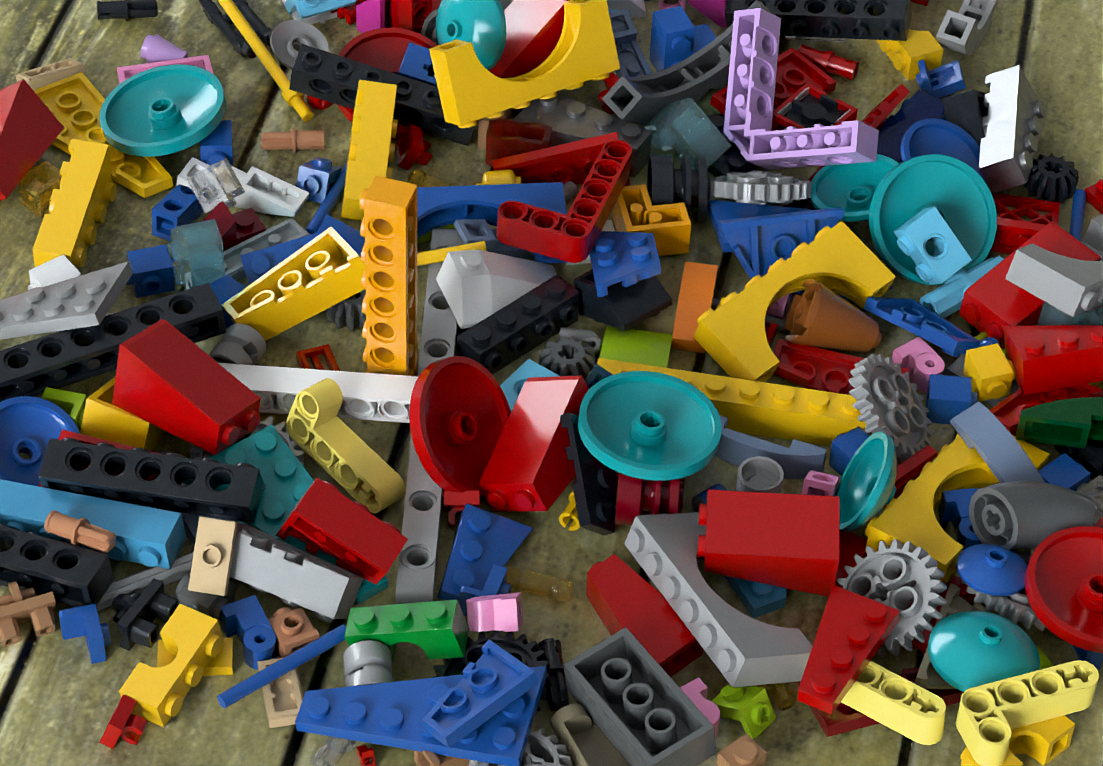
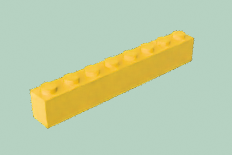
M598 358L593 379V385L606 377L630 371H650L679 378L704 393L714 404L719 415L728 418L727 429L745 434L791 441L796 439L805 443L831 446L832 441L838 435L848 433L858 426L865 432L866 427L864 421L858 420V416L861 413L853 407L852 404L857 401L852 395Z

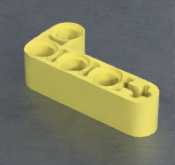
M325 378L296 395L287 417V431L290 437L352 497L365 505L371 513H378L405 496V483L393 468L337 417L343 401L342 391L335 381Z
M1077 660L980 685L964 691L960 700L956 727L973 759L981 766H1000L1006 759L1012 734L1011 729L1089 708L1092 704L1099 679L1098 670L1087 661Z
M872 661L869 662L841 701L845 705L917 743L932 745L939 742L943 737L946 712L944 700Z

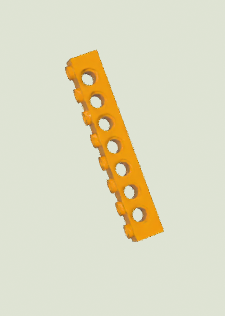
M375 176L370 188H365L360 198V209L364 210L360 235L365 237V243L361 252V262L365 263L361 287L366 289V295L362 303V313L366 314L362 337L367 341L363 353V362L367 363L365 373L418 376L417 185Z

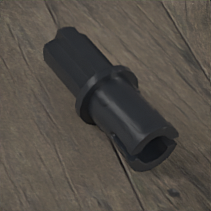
M156 0L97 1L98 20L125 19L129 21V18L156 17L158 15V3Z
M548 638L539 642L538 648L539 650H544L552 673L549 676L552 687L546 689L548 704L552 711H558L570 705L566 687L561 642L558 639L555 641L554 638Z

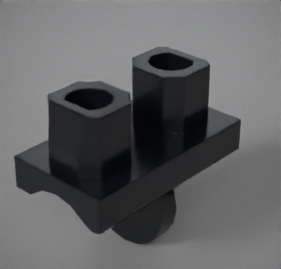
M154 578L141 594L138 592H133L131 596L119 594L113 600L112 606L116 612L113 620L117 623L123 635L120 647L130 651L135 643L151 648L158 640L160 627L153 621L155 618L167 622L178 607V600L164 593V583Z

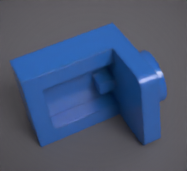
M924 59L918 61L920 73L916 74L918 85L921 91L927 90L932 101L966 88L962 67L958 60L930 71Z
M315 157L313 160L299 166L296 187L309 192L307 200L322 203L328 194L329 185L336 181L342 171V167L332 165V160Z
M494 564L482 591L466 586L461 587L459 591V605L464 616L468 617L467 599L511 593L512 584L507 583L508 568Z
M96 604L76 606L59 611L63 639L85 636L91 664L106 661L105 646L111 645L108 624H100Z

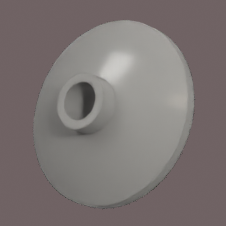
M301 20L281 22L271 34L270 44L274 55L284 66L291 70L301 44L329 52L328 42L321 31Z

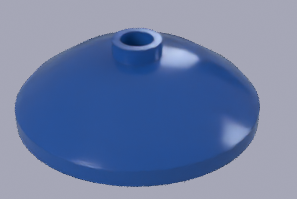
M929 118L914 123L904 134L901 141V157L903 162L928 154L946 155L966 163L985 181L979 170L980 146L971 135L959 126L946 120Z
M20 396L0 402V479L39 486L40 479L38 476L49 439L58 440L62 430L80 434L72 418L62 408L42 398ZM19 453H27L30 459H22Z

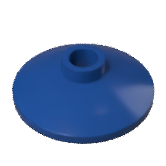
M978 544L966 548L958 556L956 568L960 578L976 591L993 596H1009L1019 593L1025 588L1027 564L1019 555L1011 550L1009 551L1004 547L992 544Z

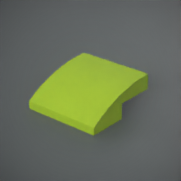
M607 326L600 358L668 368L673 334L635 329L620 331L615 327Z

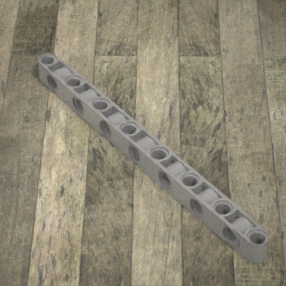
M432 229L430 250L465 244L457 229ZM443 262L429 264L418 376L431 363L456 356L458 322L436 280ZM412 435L402 524V535L408 538L399 553L395 604L434 601L444 490L431 479L424 469L416 453Z

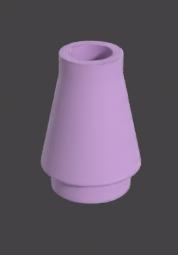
M148 34L143 42L140 57L146 59L147 63L188 58V52L180 49L158 34L155 36Z

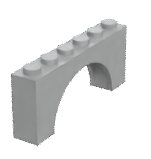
M1103 214L1091 219L1082 241L1085 246L1101 257L1100 261H1085L1065 257L1032 243L1017 249L1005 279L1072 317L1103 304Z
M699 512L638 515L635 517L624 545L732 688L801 681L812 645L799 628H785L766 624L741 613L720 598L702 577L698 565L704 564V557H697L698 535H705V526L698 525Z

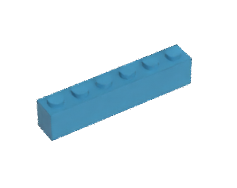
M0 479V524L27 533L32 532L45 538L65 541L73 545L71 540L45 531V520L52 510L59 511V513L78 520L83 517L88 519L90 524L116 534L114 549H111L108 553L102 552L107 554L109 558L171 569L186 540L182 514L178 512ZM83 544L78 546L89 550H97Z

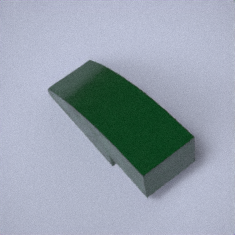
M1103 397L1063 399L1021 410L1015 439L1077 448H1086L1088 439L1103 441Z

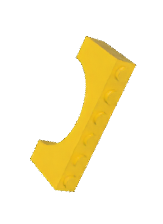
M569 0L563 2L564 25L556 47L542 64L532 71L517 77L499 78L490 73L479 61L471 42L456 39L430 48V56L445 122L458 125L459 128H469L475 126L477 120L484 117L488 119L504 115V110L528 107L531 105L530 101L534 99L553 98L557 96V91L580 88L583 86V82L587 80H602L608 78L610 72L620 69L607 0Z
M840 221L832 228L825 226L821 229L811 243H801L787 260L783 258L777 260L763 277L760 275L753 277L746 284L745 290L739 294L736 291L729 294L722 301L721 307L715 311L712 308L705 311L697 320L699 326L693 338L730 377L766 382L772 377L780 362L772 352L765 333L766 311L771 305L788 294L806 290L801 285L806 280L813 279L821 282L835 293L849 298L863 309L867 297H882L885 295L896 276L843 221Z
M957 433L955 440L950 445L945 444L933 462L929 461L925 464L920 476L915 481L909 480L902 494L897 499L892 498L879 517L875 516L870 520L865 530V535L868 536L866 547L870 546L877 552L880 541H884L890 547L894 539H897L903 545L910 541L917 548L919 546L938 562L936 567L944 572V576L940 581L946 585L957 573V559L964 546L952 539L942 529L935 517L934 509L941 501L942 491L984 488L1000 482L974 447L969 449ZM1016 440L1038 471L1047 465L1049 453L1023 440Z

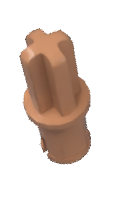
M292 128V131L263 132L261 135V146L264 150L292 149L293 153H296V150L306 149L324 150V130L303 131Z
M52 510L45 520V531L67 538L75 546L83 544L108 553L116 545V534L114 532L92 525L86 518L82 517L78 520L59 513V511Z

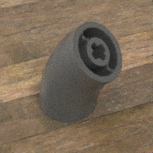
M1016 480L1001 482L978 489L970 500L969 517L974 533L982 544L1001 546L1009 551L1016 549L1035 550L1045 538L1057 531L1071 527H1092L1096 505L1092 498L1065 487L1039 481Z

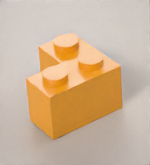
M646 184L624 186L612 209V218L616 231L653 233L658 256L689 253L691 222L685 203L652 206Z

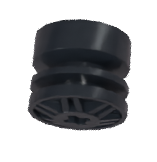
M650 154L648 159L647 190L652 206L684 202L688 216L690 217L691 207H694L695 221L704 222L710 200V172L707 168L705 154H697L695 156L694 169H691L689 154L682 156L680 169H674L671 154Z

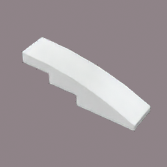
M193 157L178 175L176 183L177 186L184 185L192 190L204 192L208 199L218 202L224 201L225 204L241 209L252 207L255 212L294 217L309 197V192L253 166L246 173L224 162L218 168H215Z

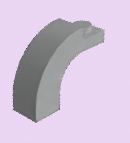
M964 0L958 13L947 10L936 35L937 42L941 47L968 56L972 55L984 40L992 24L991 17L999 0Z

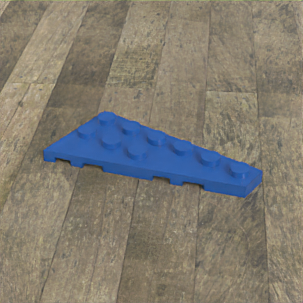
M546 666L530 667L536 672L539 683L450 748L426 731L423 719L447 689L456 687L464 678V675L306 691L295 720L297 731L420 752L426 750L438 755L504 766H520L547 677Z

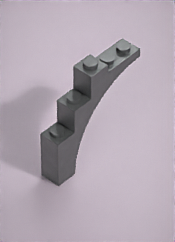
M756 0L748 8H762L773 14L761 1ZM733 24L704 48L665 70L637 77L622 75L602 99L621 120L652 129L659 125L674 106L691 110L710 88L720 91L728 86Z

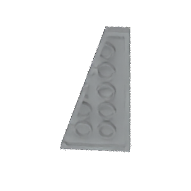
M129 261L45 287L32 288L25 293L0 300V340L100 325L133 274Z

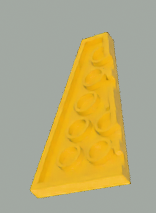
M82 72L34 90L64 127L52 142V145L70 155L68 146L71 139L108 144L112 180L143 198L173 187L172 176L154 156L129 155L115 149L108 143L99 120L100 110L105 98Z

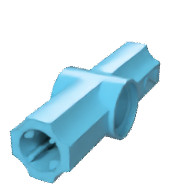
M1000 256L996 258L991 257L968 271L961 268L944 282V285L922 296L919 303L942 318H946L961 309L965 290L1004 259Z

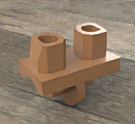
M16 581L8 583L10 594L0 597V642L2 646L6 647L20 642L22 635L18 625L32 622L36 636L53 633L55 631L54 615L56 605L53 592L36 596L33 587L20 591Z

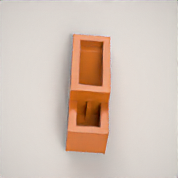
M685 261L672 335V349L705 353V349L693 336L699 326L697 323L698 318L705 311L712 308L718 272L717 265Z

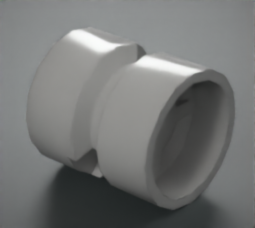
M235 323L228 328L209 356L218 363L257 365L266 352V342L260 333L251 326Z
M757 456L746 459L738 468L736 491L781 493L784 475L782 467L768 457Z
M369 640L354 643L345 650L343 654L345 687L393 682L392 657L388 646L381 642Z

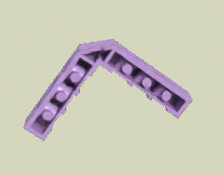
M762 8L734 11L724 134L737 145L743 157L747 161L767 170L876 162L879 130L859 120L842 122V125L835 126L814 124L813 128L797 129L789 126L787 130L771 131L781 18Z

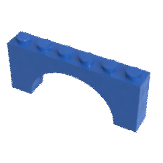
M563 183L417 187V240L433 228L454 224L455 220L485 219L487 224L497 226L498 208L506 201H518L567 215ZM532 252L535 262L567 263L563 260Z

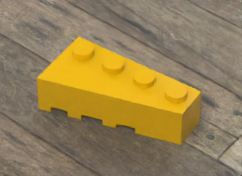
M359 80L341 218L362 221L364 210L360 209V198L363 190L370 188L375 176L392 179L393 168L387 167L388 162H393L395 143H390V139L396 137L398 120L393 119L397 85Z
M71 139L68 146L71 155L70 162L63 161L60 169V175L62 176L60 189H53L50 198L49 214L44 215L33 246L35 267L61 255H65L77 270L85 265L87 249L89 245H94L99 223H104L109 202L115 200L117 185L112 182L108 144Z
M330 227L226 301L222 306L234 324L242 323L251 326L266 341L364 290L361 287V280L365 264L361 262L360 256Z

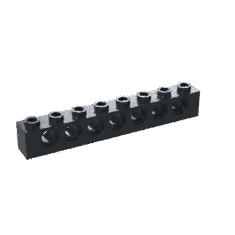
M208 282L105 316L101 324L97 326L63 330L1 350L0 402L20 396L35 397L43 394L46 387L59 389L116 370L119 345L161 319L168 321L193 343L226 333L223 309Z

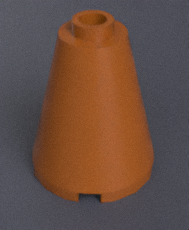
M808 279L801 285L806 290L802 296L795 294L791 302L784 327L785 330L790 331V336H785V340L799 345L868 353L879 345L882 332L879 330V323L819 281Z

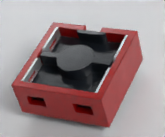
M806 83L773 111L771 131L787 130L789 126L801 129L813 128L814 124H821L823 126L842 125V122L856 121L858 109L839 99L834 101L827 97L826 92Z

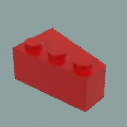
M1103 325L1004 326L1005 357L1007 360H1011L1014 365L1015 379L1023 395L1103 381Z
M316 477L296 503L275 535L283 540H286L288 535L306 543L305 550L316 555L318 550H321L337 558V566L359 575L374 584H377L388 572L408 540L396 526L381 521L372 515L365 505L353 502L341 494L334 484L322 481L318 477Z

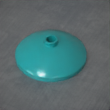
M441 0L436 16L438 45L456 39L471 42L481 64L488 71L491 70L502 56L507 36L506 18L500 1Z
M877 154L876 162L825 165L812 179L811 201L816 209L841 207L844 210V216L842 220L839 219L838 221L869 220L870 205L877 186L884 176L899 163L887 156Z
M883 432L872 434L861 444L848 463L835 493V496L839 497V531L847 533L862 527L874 518L884 505L889 504L894 497L896 491L894 484L897 477V453L894 441L890 435Z
M985 611L953 613L941 619L935 625L929 637L928 655L934 669L947 683L962 692L980 685L1039 670L1040 667L1039 653L1031 638L1015 623L994 613Z

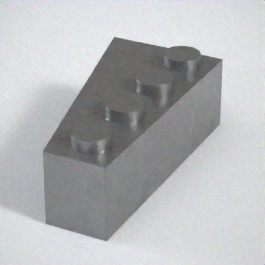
M1020 65L987 75L985 79V84L990 88V93L984 95V105L989 108L988 116L982 118L985 138L981 139L979 170L992 194L1027 183L1030 170L1033 167L1034 155L1038 148L1039 137L1042 134L1044 119L1047 116L1044 102L1041 99H1037Z
M559 93L553 98H537L530 101L531 105L525 107L511 121L510 150L522 152L523 148L535 151L617 132L619 140H623L631 145L632 155L629 177L633 178L646 166L651 154L652 131L623 121L618 117Z

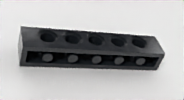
M728 0L725 9L727 28L734 22V11L747 10L756 0ZM758 0L775 16L781 18L780 36L907 41L912 17L910 0Z
M301 44L292 68L290 90L354 110L359 80L397 85L393 119L398 120L397 124L406 127L412 124L422 128V132L469 146L475 126L459 128L458 125L445 122L438 87Z
M63 438L62 440L49 439L38 476L44 488L156 509L255 523L264 488L259 468H255L247 463L231 465L220 463L213 458L189 459L178 453L162 455L151 453L143 448L127 450L116 448L108 443L85 444L73 438ZM90 464L86 469L77 471L80 466ZM124 469L119 475H111L116 470ZM159 474L155 480L146 481L149 476ZM185 480H194L190 485L181 486V483ZM220 485H230L223 491H216V488Z
M0 524V585L8 587V583L16 581L20 591L33 587L35 595L53 592L55 600L74 606L96 604L97 606L114 581L107 554H103L98 550L74 546L65 541L45 538L32 532L27 533Z

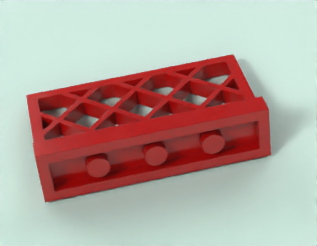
M1001 193L992 194L996 212L1000 215H997L996 235L990 251L1011 254L1047 224L1054 222L1058 225L1059 202ZM1005 206L1015 207L1016 209L1009 210ZM1037 211L1048 212L1049 214L1041 215ZM1026 215L1027 217H1029V218L1032 219V220L1024 221V220H1023L1022 218H1020V217Z

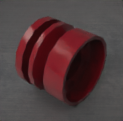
M619 473L615 525L632 526L635 517L642 515L643 511H650V515H656L659 512H666L667 514L681 513L683 509L685 477L674 480L653 481Z

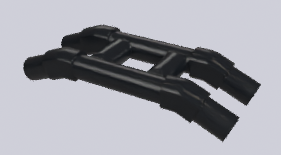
M199 0L207 19L233 45V49L242 56L255 58L257 55L240 31L236 32L231 26L234 23L228 14L222 15V12L212 0ZM233 0L258 37L260 36V39L266 45L271 46L270 38L273 30L265 25L249 7L246 0Z

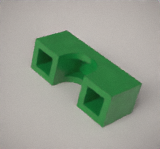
M458 600L353 607L350 609L344 637L349 646L360 641L369 640L385 644L391 651L392 662L396 645L399 642H409L420 646L425 651L428 660L462 658L465 655L469 626Z

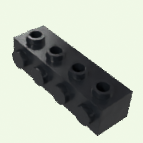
M553 276L458 335L457 356L473 359L484 366L492 375L558 334L561 327L567 328L577 322L580 292L560 276Z

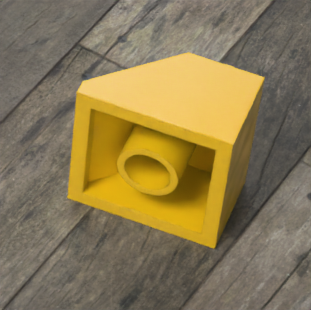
M116 376L86 399L80 434L136 448H143L148 451H153L158 446L165 430L112 404Z

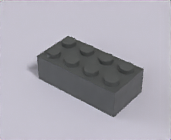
M626 627L563 664L567 691L578 704L585 708L591 720L631 766H697L716 754L714 726Z

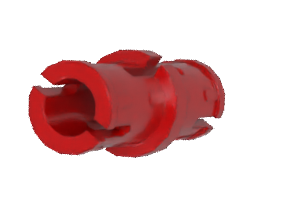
M801 44L798 49L799 53L826 74L829 72L853 81L858 73L859 62L837 56L833 51H820Z

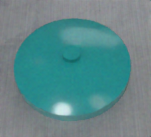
M182 64L155 67L126 79L107 96L100 110V125L108 143L123 153L142 157L172 154L195 145L216 129L226 111V97L218 78L203 68Z
M922 155L898 164L881 180L874 192L870 205L869 228L877 253L894 273L907 281L920 285H944V282L930 285L929 282L923 281L916 272L915 267L917 265L911 256H907L897 244L898 237L893 231L922 209L934 206L937 208L972 259V261L962 267L966 271L983 263L992 248L996 235V207L987 184L969 165L946 155ZM928 239L925 248L927 253L932 256L935 246Z
M650 371L618 373L597 382L583 397L578 417V430L581 440L596 459L624 475L653 481L679 479L703 469L714 458L719 447L722 432L719 413L704 393L679 378Z

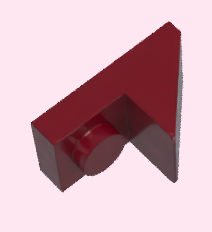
M221 201L195 229L193 237L205 256L209 258L265 231L266 227L252 207L231 214L224 201Z

